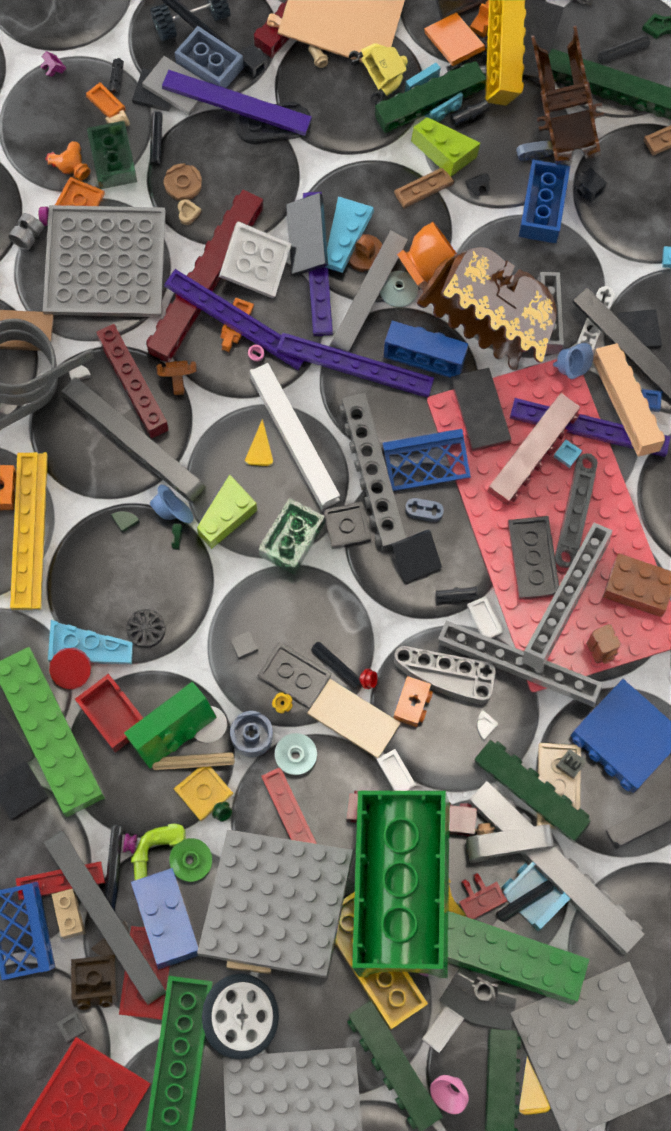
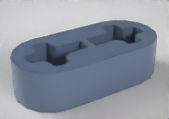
M550 141L526 143L518 146L516 149L518 159L521 161L545 158L553 154Z
M418 498L409 499L405 506V512L410 518L430 522L439 521L444 512L443 506L440 503ZM416 504L418 509L416 512H412V508L409 507ZM433 508H437V512L440 513H436V516H433L430 511Z

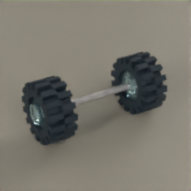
M207 0L206 5L190 10L192 13H196L209 8L215 21L222 20L231 15L227 0ZM165 3L151 8L150 12L160 39L165 41L176 37L177 32L173 21L181 17L179 15L172 17Z

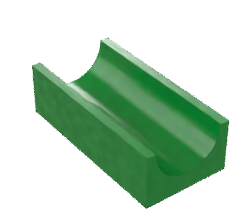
M358 791L352 968L359 977H368L370 974L379 972H417L434 975L438 978H448L450 803L446 791Z

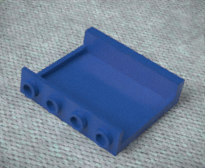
M622 679L570 735L573 738L572 741L578 747H583L589 752L588 755L593 761L601 763L607 774L612 777L615 776L620 781V785L632 793L643 784L671 753V721L625 679Z

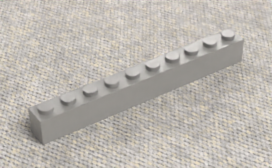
M486 781L468 801L473 808H477V812L488 823H491L492 827H495L497 832L534 827L531 824L532 820L525 813L520 814L515 809L517 807L516 804L509 798L505 799L500 794L501 790L494 783L489 784ZM554 843L552 848L520 853L530 864L534 862L536 864L534 867L561 894L565 892L570 897L569 902L623 955L628 953L643 937L644 933L641 931L643 929L641 925L635 920L631 921L625 916L627 914L626 911L618 904L615 906L609 900L611 897L603 889L599 890L593 885L595 883L594 880L586 873L583 875L578 870V864L571 858L567 859L562 854L563 850L556 843Z

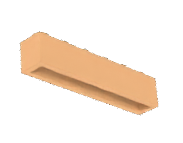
M618 343L596 348L593 355V363L637 456L660 451L665 441L664 434L659 430L656 417L651 413L648 401L641 393L640 384L636 382L633 370L625 360L624 351L620 349Z

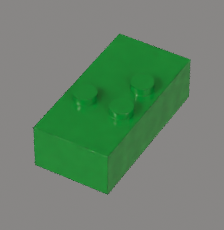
M191 682L124 732V734L150 769L155 762H159L163 757H166L171 752H175L179 746L192 739L196 733L217 717L207 698Z

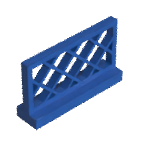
M462 429L383 443L388 475L393 491L471 478ZM461 443L462 451L458 457L448 452L452 445ZM432 448H439L443 451L437 461L428 455ZM414 451L424 455L418 464L409 459V456ZM398 454L404 459L397 468L391 464L389 456ZM445 454L455 459L449 469L440 463ZM426 457L435 463L430 472L420 467ZM406 460L415 466L409 476L400 470ZM459 462L465 466L466 474L457 475L451 470ZM437 465L447 471L443 478L437 479L432 475ZM417 469L427 474L421 482L412 479ZM398 472L407 478L403 485L394 486L393 479Z
M33 882L0 890V897L6 900L0 909V915L10 921L5 931L0 929V934L2 935L0 937V973L2 980L45 972L56 968L39 883ZM23 890L24 900L21 905L11 899L15 891ZM8 903L18 908L13 918L3 913ZM21 911L28 915L29 921L25 927L15 921ZM13 924L23 930L17 940L7 934ZM25 932L33 938L30 948L20 943ZM5 937L14 943L9 953L3 950L1 942ZM17 946L27 952L22 961L12 956ZM30 954L37 958V968L31 969L24 964ZM11 959L19 966L14 973L7 974L5 965Z

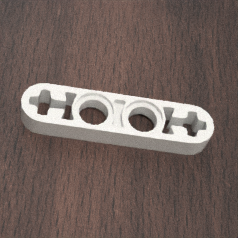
M604 286L598 290L596 297L602 301L604 293L608 294L604 305L610 310L615 294L612 288ZM587 318L577 345L585 343L586 338L590 339L589 345L594 350L601 331L597 328L598 331L596 333H589L587 327L595 325Z

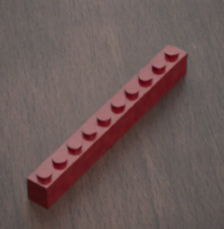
M244 189L240 195L237 194L235 196L232 208L225 212L224 221L216 227L212 240L206 243L203 255L196 259L193 271L187 274L189 278L212 292L221 279L219 275L236 223L241 222L253 227L264 209L263 199ZM177 294L173 304L170 303L168 305L165 317L158 321L155 333L150 335L146 342L148 354L164 362L172 360L201 312V309Z

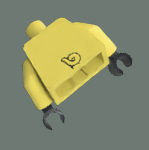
M374 43L361 49V52L352 51L349 54V59L352 57L357 58L351 61L353 66L358 65L360 58H362L378 90L382 89L381 92H374L370 98L372 99L374 96L379 97L380 100L375 105L382 101L385 95L388 96L400 86L403 80L402 74L406 71L408 60L405 56H399L394 47H386Z

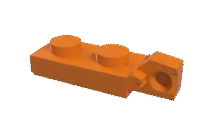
M235 298L233 302L234 306L251 315L254 308L253 303ZM224 324L221 330V338L224 339L222 350L229 352L233 342L237 344L242 335Z

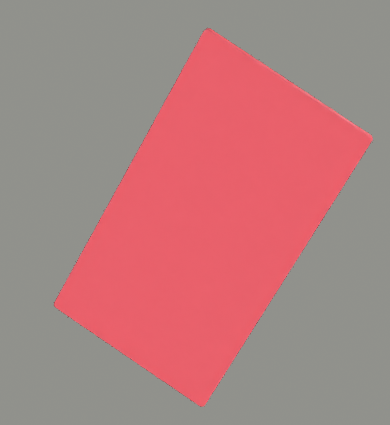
M555 359L494 377V385L511 436V442L475 451L471 449L454 389L429 396L427 403L438 433L457 429L463 430L471 478L456 480L455 482L514 647L522 651L526 649L554 596L519 600L508 520L549 516L554 555L556 554L576 461L569 468L554 458V454L566 439L582 450L580 456L589 453L595 456L598 462L580 547L594 522L613 531L607 549L547 661L581 675L589 676L671 650L670 599L665 613L662 617L603 598L612 566L618 553L657 566L610 443L567 433L562 440L558 438L554 443L556 448L550 456L546 454L542 459L545 462L539 471L534 470L532 472V480L526 487L523 485L520 488L519 492L521 494L514 503L510 501L506 505L488 492L491 483L536 426L510 419L515 398L551 406L559 394L562 393L580 406L578 414L600 419L584 375L578 376L575 379L568 378L567 375H563L557 367L553 366V363L557 361ZM461 443L452 445L448 452L458 457L462 451ZM446 454L451 467L455 459ZM583 459V467L585 466V468L590 469L591 462ZM457 462L452 472L457 475L466 474L465 466ZM563 552L561 555L562 560L566 563L570 562V555ZM556 563L560 586L569 568H562ZM608 624L612 625L615 631L614 636H617L621 643L617 650L618 655L614 656L615 659L607 664L603 662L596 663L592 656L593 652H590L586 643L594 630ZM527 680L531 692L547 689Z

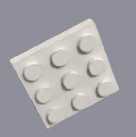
M237 222L219 277L274 298L291 243Z

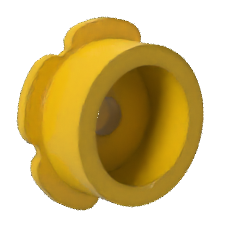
M278 693L273 699L272 705L278 713L288 712L292 708V697L289 694Z

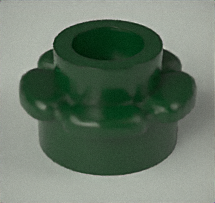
M225 801L217 803L213 807L212 817L220 822L228 820L232 815V809L229 807L230 804Z

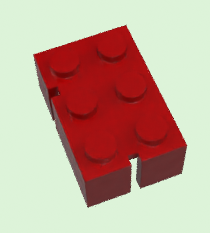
M109 673L75 698L78 706L115 753L129 743L124 732L143 719L123 691L121 692L120 687Z

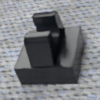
M482 173L465 181L467 187L472 190L475 196L480 195L479 188L481 186L485 192L490 191L489 181L491 180L488 173Z

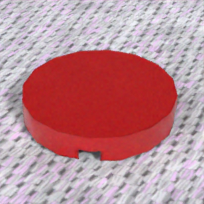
M64 648L53 656L49 672L57 685L65 689H75L87 682L92 668L90 659L85 652L78 648Z

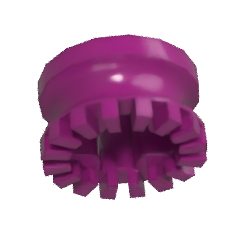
M126 833L123 853H127V851H130L131 854L135 853L136 847L134 846L137 845L135 844L137 843V835L131 837Z

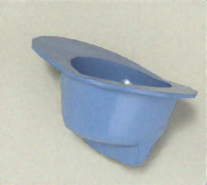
M580 343L572 348L563 349L559 352L557 361L553 363V366L557 367L559 372L567 375L568 378L575 379L589 371L592 366V347L587 343Z
M162 484L158 486V494L150 501V505L155 512L163 519L172 520L178 518L185 523L193 522L194 517L189 507L169 487Z

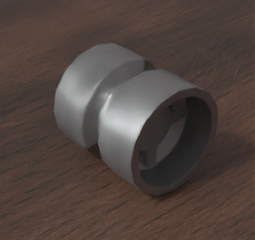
M23 213L17 222L18 226H14L8 237L18 247L29 250L35 242L34 237L40 235L44 225L34 216Z

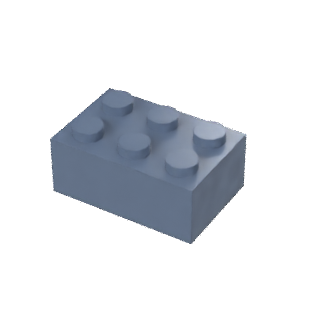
M199 26L195 28L175 51V60L178 65L204 81L223 88H227L243 69V56Z

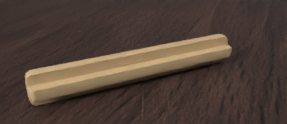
M228 752L163 757L159 762H155L152 768L153 770L233 765L235 763L234 753Z

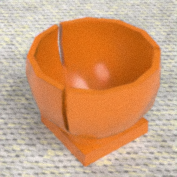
M432 222L424 226L414 236L409 252L402 250L397 255L416 284L424 291L437 266L445 259L455 256L457 253L436 224Z

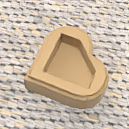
M181 200L178 204L179 220L184 225H190L202 213L201 208L189 200Z

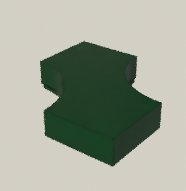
M655 13L643 25L642 30L656 40L663 35L671 34V16H660Z

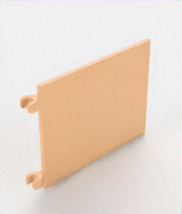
M288 0L282 19L271 13L268 17L267 25L279 27L277 33L279 35L349 58L350 52H361V49L374 43L386 47L392 46L405 0Z

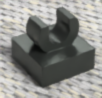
M568 749L556 767L574 779L586 763V760L571 749Z

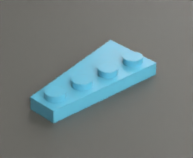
M338 196L327 247L328 266H325L326 268L343 273L355 250L356 242L362 236L374 213L373 207Z
M51 620L48 649L49 662L61 649L78 648L85 652L91 663L132 665V642L100 635L93 631L82 630L75 626L64 625Z

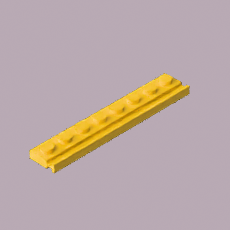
M38 452L17 453L11 610H41L47 452H44V454H38Z

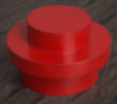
M365 669L360 675V683L363 688L369 690L377 685V673L372 671V669Z

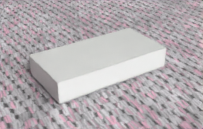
M486 596L467 604V608L480 634L492 639L503 634V630Z
M395 749L377 759L394 791H409L416 787L414 780Z
M445 1006L422 1040L440 1053L465 1018Z

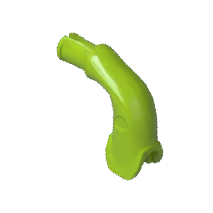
M168 824V826L152 829L141 837L131 859V863H134L135 880L147 877L146 862H148V850L150 847L165 844L174 847L177 843L186 839V831L182 825Z

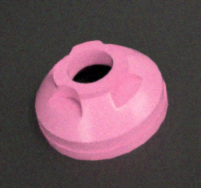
M442 1075L436 1078L430 1086V1094L433 1101L443 1111L450 1114H459L466 1108L469 1096L463 1082L459 1078ZM450 1084L457 1087L460 1092L454 1091Z

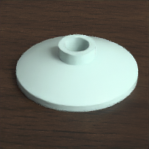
M390 272L380 291V295L387 304L393 307H405L416 299L418 285L407 272ZM400 284L403 287L397 288L396 285Z
M300 733L288 734L276 745V763L288 774H304L316 762V746L306 735ZM298 753L300 757L293 759L292 754Z

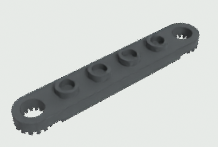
M589 453L581 455L576 461L555 554V561L562 568L570 567L580 548L598 464L597 458L595 459V456ZM583 459L591 462L590 469L585 468V466L583 467ZM563 552L570 555V562L566 563L562 560L561 555Z

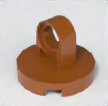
M362 234L355 244V250L348 264L359 272L370 270L382 247V243L372 235Z
M184 360L166 362V367H162L161 364L156 366L157 375L172 376L174 395L184 394L183 375L197 371L195 361H192L191 365Z

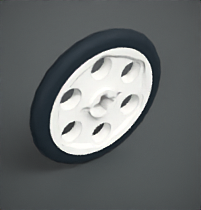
M232 974L221 979L212 987L203 1004L202 1024L207 1040L216 1051L230 1059H248L260 1054L274 1038L279 1020L278 1005L274 994L261 979L249 974ZM230 990L235 993V1000L232 1003H229L226 999V994ZM250 990L256 996L252 1003H249L246 999V995ZM219 1010L225 1013V1019L221 1023L217 1022L215 1017ZM259 1010H263L265 1013V1020L262 1023L258 1022L256 1018ZM237 1014H244V1019H237ZM228 1030H232L235 1034V1038L231 1043L225 1037ZM249 1030H253L255 1033V1039L252 1042H248L246 1039V1033Z

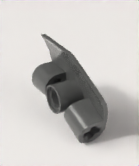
M459 967L439 1001L471 1023L511 1030L513 1020L511 1012L514 1011L518 988L490 983L470 970ZM480 986H486L489 989L490 994L488 997H481L478 994Z

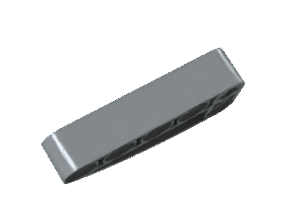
M401 646L395 651V665L409 677L431 684L430 689L449 697L479 705L486 704L489 701L496 673L492 663L407 646ZM406 654L409 660L402 662L398 659V656ZM426 658L429 660V664L423 666L418 660ZM447 662L450 668L446 670L441 669L439 663ZM463 665L468 666L470 672L462 673L459 667ZM483 670H487V671H488V673H487L488 676H487V677L482 676V675H483V673H482ZM483 689L487 692V696L479 697L476 691Z

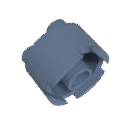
M246 711L239 714L232 723L230 736L234 748L240 755L258 757L270 749L273 741V730L271 722L267 717L257 711ZM249 731L254 732L253 738H250Z

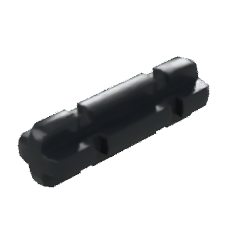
M121 58L114 59L112 63L108 89L112 94L120 92L119 84H121L124 61Z

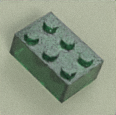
M119 121L88 127L87 133L99 188L105 189L137 182L125 122Z
M288 498L258 548L259 556L295 575L325 524V517Z

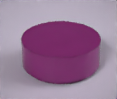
M48 206L40 207L38 211L39 221L44 226H48Z

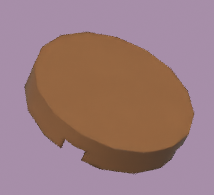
M177 164L167 170L164 178V187L170 197L176 200H189L200 192L202 178L200 172L194 166Z

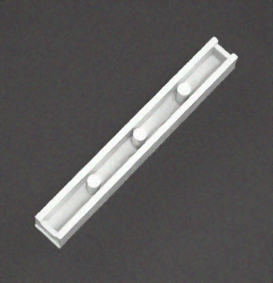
M266 363L256 369H251L250 378L321 510L323 511V509L340 502L338 498L340 494L269 364Z

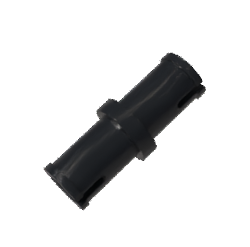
M484 99L475 105L466 106L464 110L451 115L453 124L458 126L467 120H474L476 116L490 111L489 104Z
M477 586L436 590L437 603L451 601L460 603L461 600L478 599Z

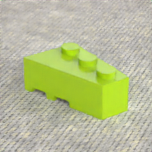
M428 117L413 127L411 142L450 176H453L478 156L480 142Z
M231 475L228 476L197 526L198 535L211 549L257 512V503Z

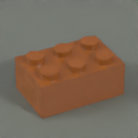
M618 553L614 560L603 598L662 617L671 596V571Z

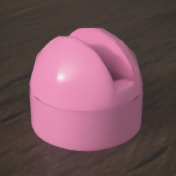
M252 345L248 350V355L253 361H260L263 359L265 352L260 345ZM256 351L257 353L261 354V356L258 357L254 355L252 352Z

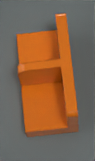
M489 0L486 4L480 5L479 14L470 25V29L483 38L488 35Z

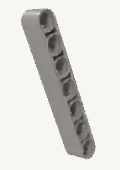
M390 230L333 337L331 345L349 352L398 259L397 254L403 250L408 240L407 238Z

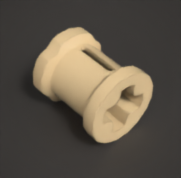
M123 110L111 118H105L113 134L116 133V130L130 125Z

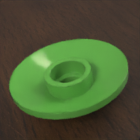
M184 839L173 847L169 858L170 867L173 868L174 874L179 879L187 882L198 881L205 877L211 868V851L199 839ZM187 856H191L193 858V862L191 864H188L186 862Z

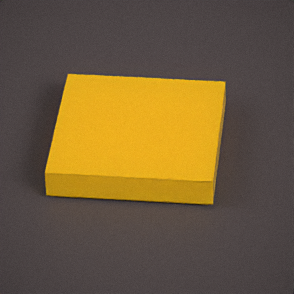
M211 766L197 768L174 788L176 793L200 821L213 812V807L217 803H223L233 795L230 788Z

